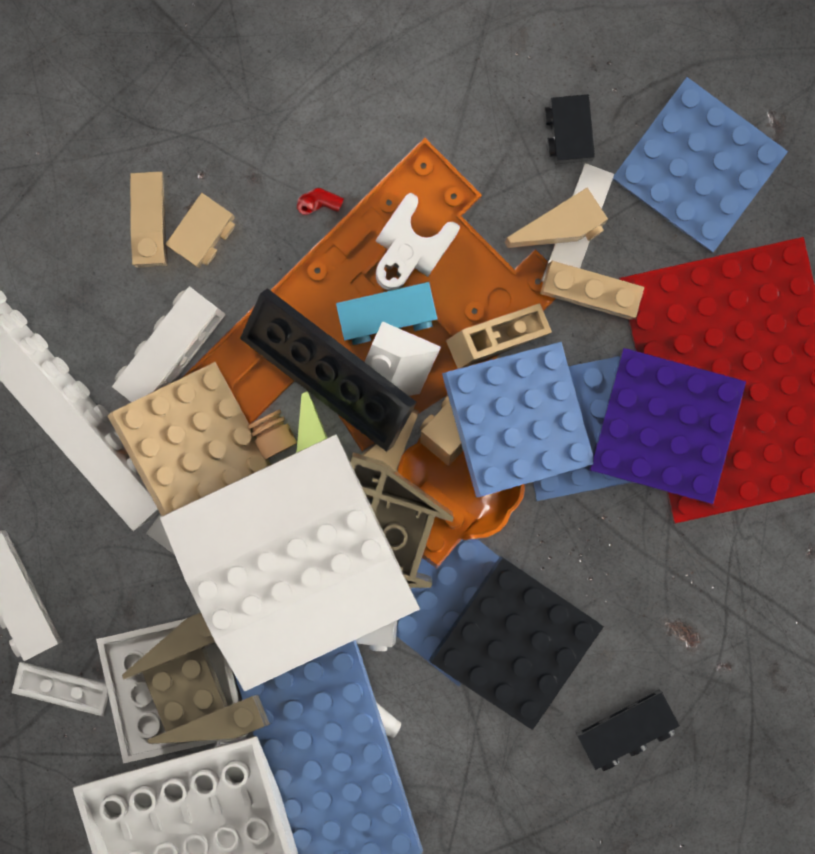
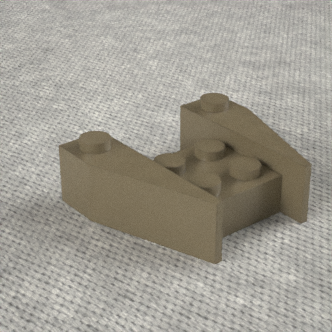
M353 452L350 463L365 494L372 496L370 505L410 588H431V576L417 571L435 517L453 522V512L383 461Z
M201 613L185 619L122 674L123 680L143 674L164 726L165 732L148 739L149 744L235 739L270 725L258 695L228 706L206 651V647L216 642Z

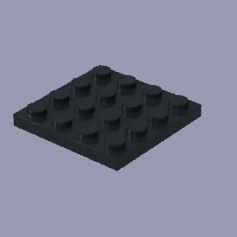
M500 556L429 661L533 730L604 626Z

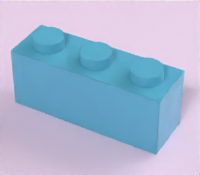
M430 282L336 303L344 341L351 339L353 345L371 341L370 335L378 332L382 321L399 329L413 325L414 331L433 327L432 321L438 319Z

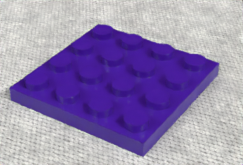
M623 348L590 471L713 504L746 381Z

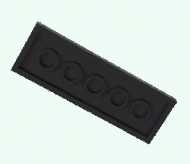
M267 288L260 293L240 339L386 452L390 450L398 439L417 402Z

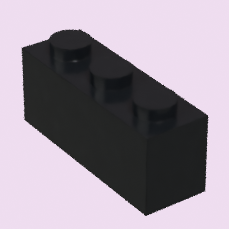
M658 689L576 732V735L594 769L601 768L603 771H606L620 763L618 758L628 753L630 756H635L648 748L646 744L657 738L661 742L672 737L675 734L674 729L680 725L663 692Z

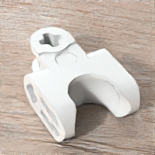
M413 193L405 196L376 239L377 243L387 249V252L377 266L376 280L383 289L389 291L403 286L414 269L428 277L460 229V225L457 223L447 222L435 236L425 238L417 235L411 228V216L418 205V197ZM394 266L398 269L397 275L400 278L393 277L389 281L385 278L387 272L384 269L390 270Z

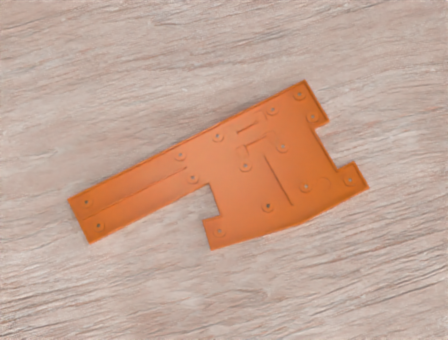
M426 138L403 158L271 289L282 300L365 362L376 334L370 335L371 341L353 345L351 339L344 341L336 303L389 291L383 289L376 280L377 266L387 252V249L377 243L376 239L400 203L409 193H413L418 197L417 208L411 216V228L421 237L428 238L437 235L447 222H455L460 225L458 234L427 277L417 269H414L404 285L400 287L405 288L430 282L438 318L432 321L433 327L417 331H414L413 325L401 328V330L441 347L420 394L410 396L417 402L413 409L418 410L419 413L448 395L442 373L458 369L446 340L463 329L539 303L544 311L556 300V298L540 294L543 282L540 284L535 283L536 279L542 280L548 263L536 249L514 269L462 217L482 197V194ZM425 163L426 168L423 169L420 165ZM456 194V199H452L451 195ZM391 200L392 204L387 205L386 201ZM393 266L390 270L384 269L387 272L385 277L387 280L390 281L393 277L400 278L397 275L398 269ZM319 268L320 273H315V269ZM253 308L183 376L185 377L216 362L249 425L294 382L288 375L240 339ZM473 308L477 309L476 314L472 313ZM499 355L494 356V357H492V358H489V359H487V360L481 361V362H479V363L486 362V361H490V360H494V359H496ZM339 416L361 451L374 444L371 439Z

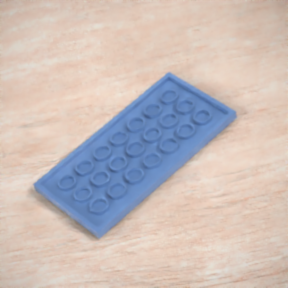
M356 640L247 691L243 690L236 678L242 700L258 695L270 723L268 726L253 731V735L258 737L279 788L298 854H422L423 848Z

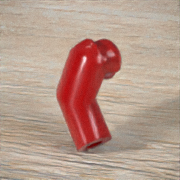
M315 188L298 198L297 210L303 215H309L322 207H326L338 213L344 198L322 188Z

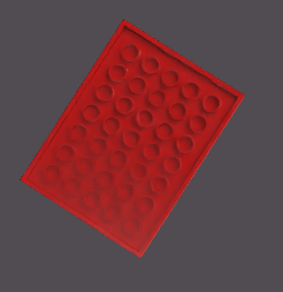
M804 237L619 278V280L644 287L636 318L628 319L635 351L746 381L713 504L667 492L673 523L676 524L814 493L815 284Z

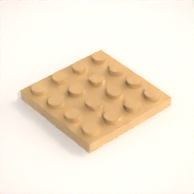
M216 362L107 415L161 516L271 465L269 460H265L254 441L257 438L255 436L252 437V429L249 430L247 428L249 423Z

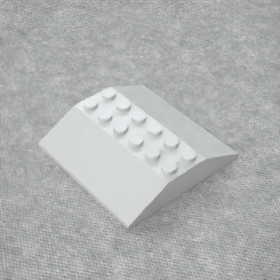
M337 434L160 517L194 600L216 644L244 691L420 610Z
M257 736L73 787L92 854H298L279 788Z

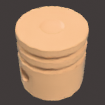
M280 409L247 426L249 430L252 429L253 431L251 433L252 437L255 436L257 438L254 441L265 460L297 444L288 424L283 423L285 421L284 416L280 417L282 413Z

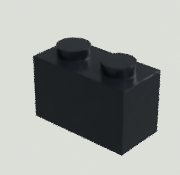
M589 94L551 98L549 107H544L546 126L551 125L553 138H547L549 157H555V165L593 161L595 151Z

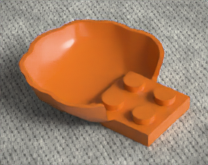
M420 438L416 444L409 447L403 453L399 462L398 473L453 512V522L435 517L422 556L424 560L436 569L461 539H484L501 531L506 526L510 514L517 509L524 498V484L476 498L464 451L448 466L422 445Z

